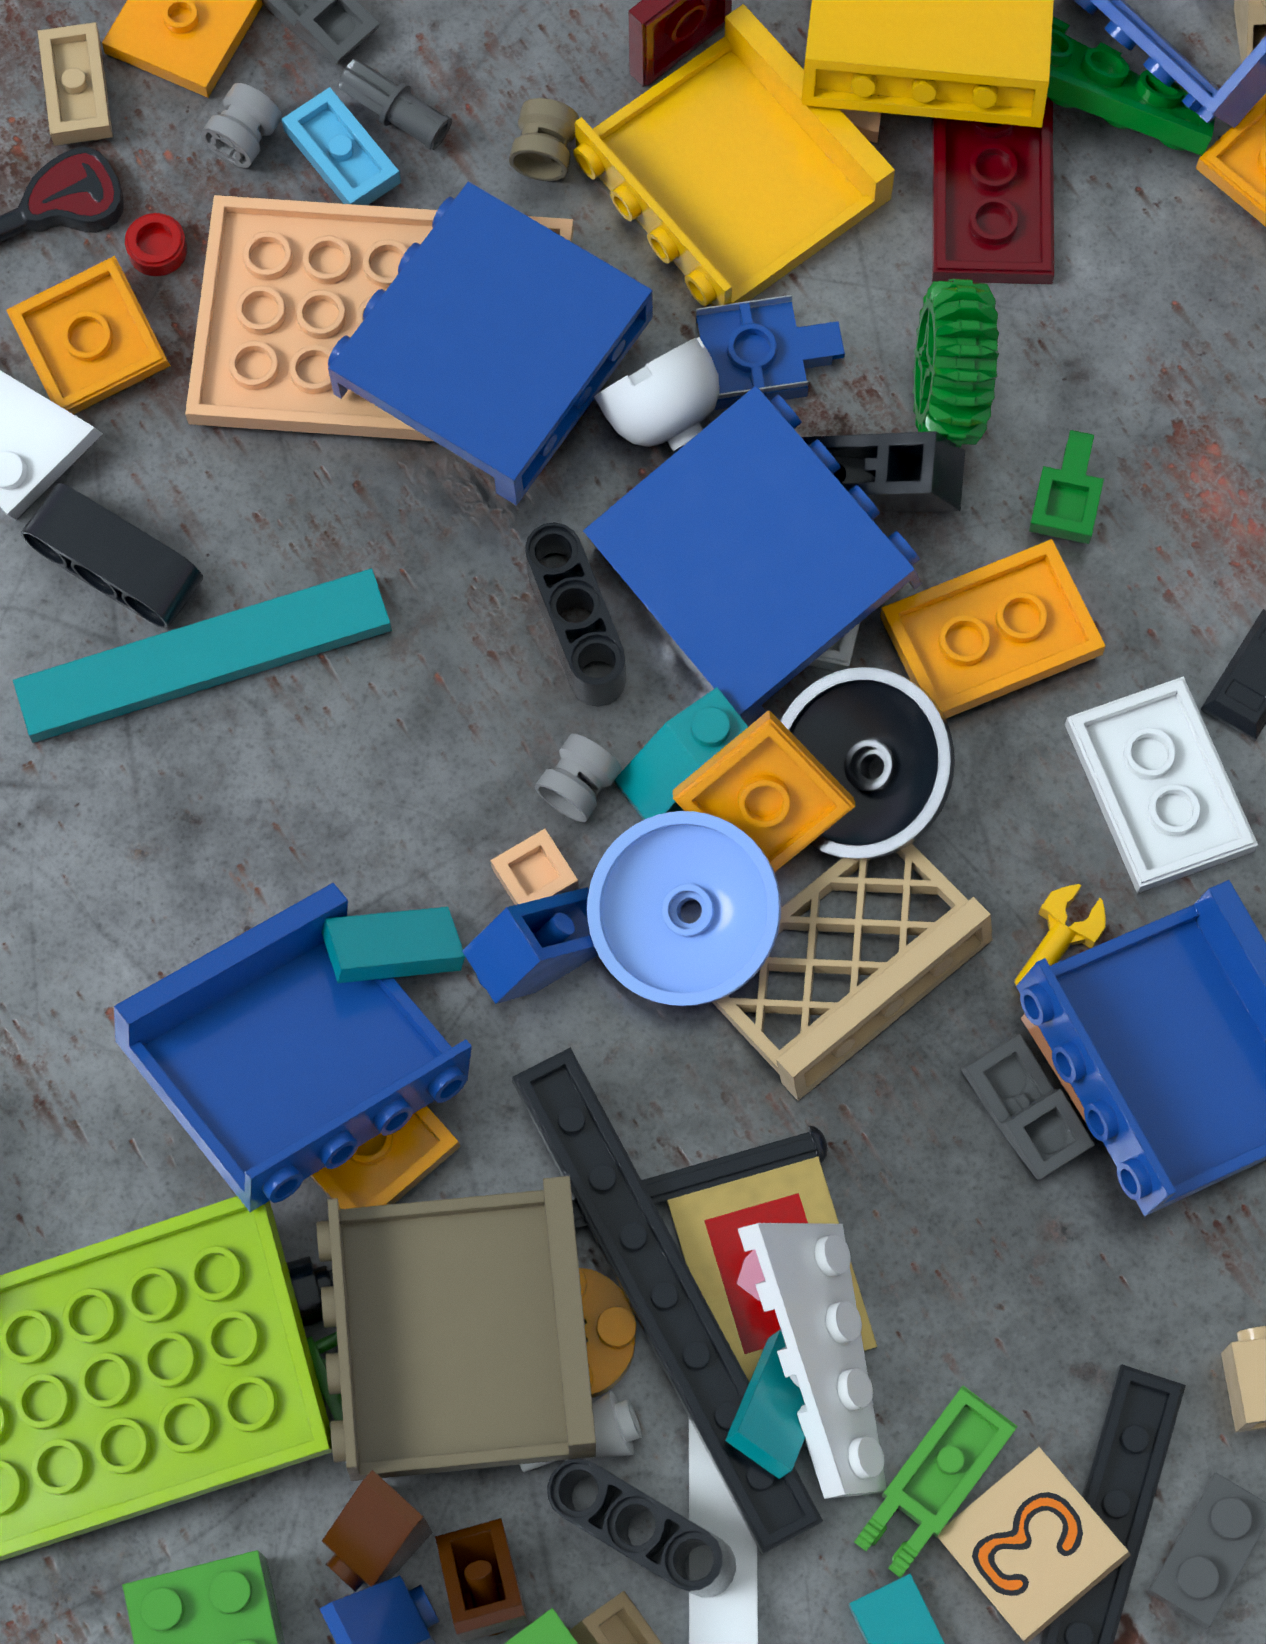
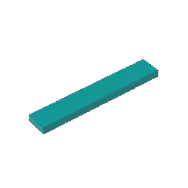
M370 568L13 679V684L32 743L384 634L392 631L373 569Z

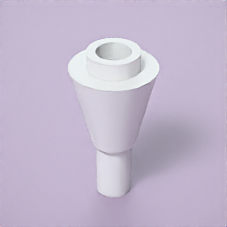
M610 1391L592 1403L596 1436V1457L580 1459L634 1455L632 1441L642 1438L639 1421L630 1400L626 1399L618 1402L615 1394ZM555 1461L519 1465L525 1473Z

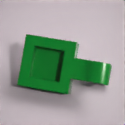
M1070 430L1061 470L1043 466L1029 532L1090 544L1104 482L1103 478L1086 475L1094 440L1093 434Z

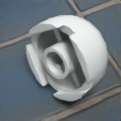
M700 337L647 363L645 367L632 375L623 377L599 392L594 398L615 431L632 444L651 447L668 441L671 449L675 451L703 430L699 422L704 420L715 409L719 397V376L712 357Z

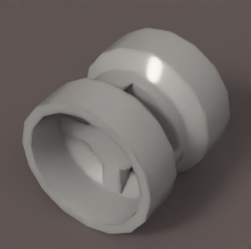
M234 83L223 99L225 110L220 115H212L200 134L205 144L220 158L234 166L249 168L261 151L259 142L262 136H271L282 119V113L277 105L261 91L247 84Z
M570 734L559 750L560 761L555 768H549L544 771L534 788L542 799L560 813L576 821L586 822L598 805L596 795L601 788L612 785L622 768L615 757L594 741L579 734Z

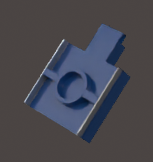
M792 295L696 309V324H698L700 339L712 357L719 376V397L714 410L729 408L755 385L769 401L777 394L784 400L807 397L809 382L806 379L805 369L832 365L833 359L845 357L839 321L797 327L792 305Z

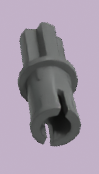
M353 59L340 75L338 85L340 90L380 115L379 122L385 126L391 123L423 143L429 150H435L446 137L452 124V118L441 114L412 95L411 86L405 82L397 85L359 59Z

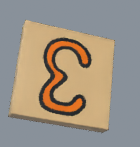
M1040 1447L1034 1450L949 1522L937 1536L1025 1644L1030 1642L1131 1556L1125 1546Z

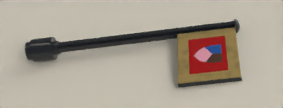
M808 1126L807 1133L642 1180L654 1205L667 1202L683 1259L749 1382L767 1339L781 1328L775 1309L766 1312L763 1310L755 1284L765 1281L756 1250L744 1251L738 1228L756 1223L839 1224L821 1167V1163L826 1159L828 1152L827 1142L823 1133L815 1126ZM572 1200L575 1228L586 1226L587 1223L575 1200ZM310 1256L287 1262L303 1327L324 1322L321 1287L333 1286L332 1270H328L326 1265L314 1268ZM850 1262L855 1301L862 1322L861 1336L865 1352L877 1348V1344Z

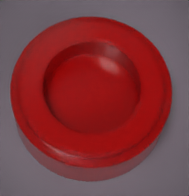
M162 213L143 215L136 219L126 232L125 247L129 260L136 270L145 275H168L177 270L186 258L187 242L184 231L178 221L169 215Z

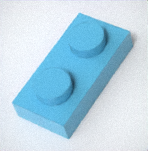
M330 87L281 119L284 132L343 204L369 205L401 183L399 170Z

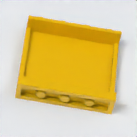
M812 0L801 105L1042 128L1050 77L1054 0Z
M744 4L725 16V34L723 38L592 129L582 117L575 121L576 148L573 150V154L580 168L589 178L594 180L599 177L611 191L612 202L619 213L628 221L634 219L638 221L648 233L649 244L656 255L666 264L674 262L685 275V283L690 293L702 306L709 304L711 306L752 300L891 200L895 169L840 109L801 105L804 69Z

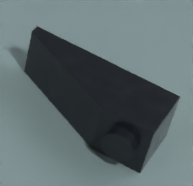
M937 431L801 437L808 446L818 439L841 467L833 474L847 491L857 484L879 511L903 513L961 511L965 450L957 447L955 443L947 440L946 437Z

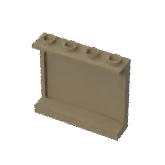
M570 1176L543 1178V1190L349 1209H340L338 1198L327 1199L329 1220L317 1222V1242L320 1262L332 1261L333 1286L321 1287L324 1327L337 1328L338 1352L326 1354V1371L329 1395L341 1394L343 1420L331 1421V1442L334 1463L346 1462V1468L351 1481L363 1480L372 1470L381 1478L596 1457V1436Z

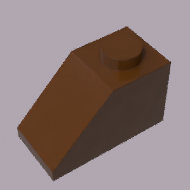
M372 1470L363 1479L322 1540L326 1547L334 1553L326 1565L356 1592L364 1582L371 1587L392 1579L433 1532L425 1518Z
M502 1518L435 1536L456 1634L462 1643L485 1636L498 1635L506 1630L529 1624Z

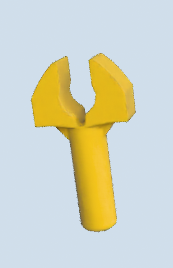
M1081 884L1069 885L1052 891L1040 907L1038 915L1047 920L1049 931L1015 978V985L1022 980L1037 961L1046 958L1051 966L1060 961L1071 945L1082 943L1088 948H1093L1105 929V908L1102 898H1099L1086 920L1074 922L1068 927L1065 925L1068 917L1066 908L1071 905L1078 895Z

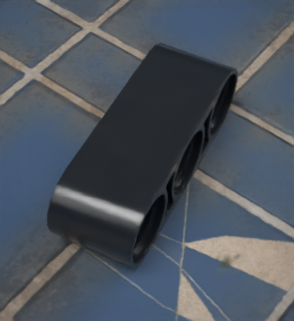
M61 483L56 484L21 531L22 538L43 557L148 622L161 628H168L203 580L201 572L184 556L75 489Z
M555 522L543 524L532 531L525 545L527 572L531 588L573 693L577 699L586 705L596 707L609 705L620 697L626 684V664L623 646L579 537L574 530L565 524ZM550 553H560L569 558L566 564L557 568L545 567L539 563L542 557ZM576 606L585 608L591 613L586 620L577 623L568 622L560 616L566 609ZM594 661L606 662L613 668L610 674L601 678H592L582 672L585 665Z
M570 1459L560 1464L551 1474L547 1485V1494L554 1511L562 1518L667 1582L700 1597H714L724 1592L732 1583L736 1572V1558L731 1547L721 1538L593 1462L584 1459ZM586 1477H595L598 1484L596 1501L585 1510H575L572 1503L574 1487L580 1480ZM642 1511H651L655 1518L656 1527L653 1536L646 1543L634 1546L628 1537L630 1521L636 1514ZM700 1545H708L713 1553L714 1563L712 1569L706 1577L697 1581H691L685 1571L687 1556L692 1549Z

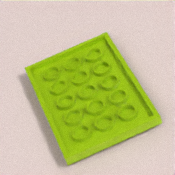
M238 1196L0 1275V1561L332 1453L331 1428L270 1201L249 1212Z

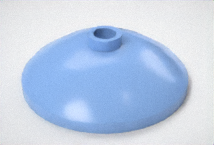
M695 811L668 812L655 815L635 824L621 834L606 850L595 869L590 883L587 901L588 926L594 947L609 972L626 988L658 1003L672 1006H695L711 1003L734 993L761 969L769 957L778 935L781 920V897L778 882L768 858L756 842L744 831L730 822L710 814ZM689 900H697L702 908L700 918L694 923H686L681 917V908Z

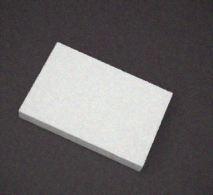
M1184 676L1067 717L1065 727L1137 894L1255 852L1258 843Z

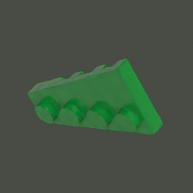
M1053 16L1050 77L1047 97L1051 101L1062 107H1075L1104 118L1106 122L1114 127L1133 129L1154 137L1171 149L1187 150L1201 156L1205 153L1213 136L1215 118L1208 124L1196 112L1189 109L1182 102L1188 92L1180 84L1174 82L1171 87H1168L1148 70L1143 71L1141 75L1129 69L1128 63L1121 57V52L1102 42L1097 48H1089L1067 36L1066 33L1070 25Z

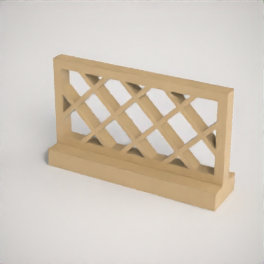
M912 843L896 852L905 861L904 879L867 878L868 861L870 859H840L781 907L778 934L783 930L809 931L807 959L770 957L769 955L759 970L757 999L730 998L726 996L712 1002L780 1075L781 1083L798 1101L992 941L991 914L974 897L968 900ZM859 869V877H849ZM913 870L923 880H912ZM831 891H856L855 919L819 917L820 900ZM866 892L903 893L901 921L864 919ZM911 894L939 895L952 908L936 922L909 921ZM811 908L810 917H800ZM818 931L854 933L852 961L815 959ZM863 933L900 935L899 952L887 962L861 961ZM908 935H919L908 944ZM769 971L805 973L803 1001L767 999ZM814 973L851 975L850 993L839 1002L812 1001ZM860 975H870L859 984ZM744 1012L756 1013L755 1024ZM765 1013L802 1015L800 1034L779 1050L764 1034ZM811 1015H819L820 1017L810 1025Z

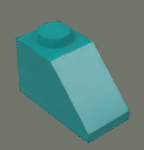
M716 687L668 720L615 779V784L643 820L658 814L682 811L683 809L673 800V789L748 728V725L718 687Z

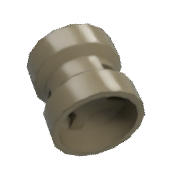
M533 98L525 101L521 107L518 119L521 136L515 138L512 143L509 156L510 165L520 174L535 180L556 181L564 178L571 158L567 145L575 138V121L579 119L575 110L565 103L553 99Z

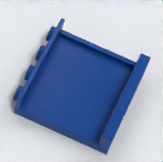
M468 181L455 199L448 197L440 205L433 219V229L421 245L416 242L407 249L399 263L398 275L387 290L379 289L371 297L363 313V322L351 337L346 335L337 342L328 359V371L335 396L342 399L348 389L494 477L496 494L517 506L594 400V396L599 393L653 318L652 289Z
M756 385L583 530L714 689L718 687L748 727L766 713V710L761 706L764 702L909 582L916 589L922 584L913 567L920 558L898 531H895L889 537L882 532L873 521L880 514V511L857 484L847 491L833 475L841 467L826 447L818 439L808 446L794 430L802 422L787 402L779 394L769 401Z
M1230 880L1207 889L1189 907L1051 966L1046 958L1037 961L1016 985L1026 1017L1031 1023L1040 1028L1052 1050V1060L1056 1071L1065 1082L1071 1084L1084 1107L1085 1121L1090 1132L1096 1139L1104 1143L1117 1167V1177L1123 1191L1129 1198L1137 1202L1144 1217L1266 1160V942Z
M334 883L329 884L114 1006L115 1042L249 1212H252L268 1201L277 1203L285 1200L309 1176L324 1167L334 1169L341 1166L355 1154L359 1146L380 1133L383 1136H387L397 1132L410 1120L413 1113L433 1101L443 1103L451 1099L468 1081L471 1044L465 1039L451 1047L394 978L337 983L322 935L325 918L347 916L348 899Z

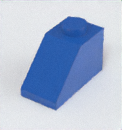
M588 887L506 907L462 950L474 969L478 981L487 990L495 1004L536 993L598 956L588 926Z
M400 1575L319 1608L336 1644H436L428 1628L440 1621L422 1585L409 1590Z

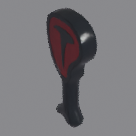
M81 147L71 149L49 161L32 177L18 208L0 215V242L27 230L43 232L53 227L64 226L82 232H100L109 229L117 223L123 214L124 197L120 181L108 160L97 150Z

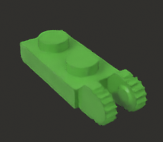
M962 1386L883 1492L882 1497L885 1500L854 1543L865 1551L870 1546H875L887 1530V1523L897 1509L902 1511L919 1524V1527L908 1541H904L891 1558L892 1564L888 1569L901 1578L930 1537L933 1535L937 1538L1018 1426L965 1386Z

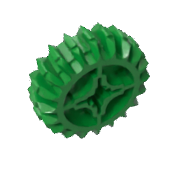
M955 278L948 281H934L923 297V308L919 311V326L916 329L917 339L912 372L914 374L912 394L914 395L913 412L916 415L915 426L918 432L937 431L946 437L947 440L955 443L957 447L976 445L987 430V421L991 417L992 400L995 399L994 388L995 380L998 377L996 370L999 356L998 312L995 309L996 300L988 284L974 283L972 279Z

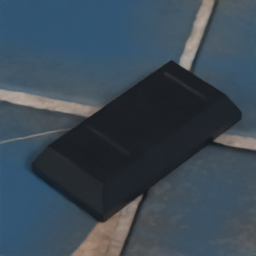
M1265 609L1261 611L1201 707V710L1254 741L1257 740L1266 725Z

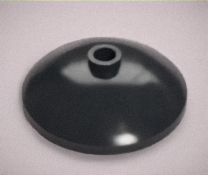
M872 667L848 668L836 671L815 681L799 694L786 710L781 719L784 726L854 797L855 807L811 842V846L838 857L860 860L874 859L890 855L907 847L924 834L942 811L952 786L955 765L954 745L948 723L942 711L930 695L920 686L899 674L884 669ZM881 757L884 762L883 773L878 778L872 779L869 774V766L875 758Z

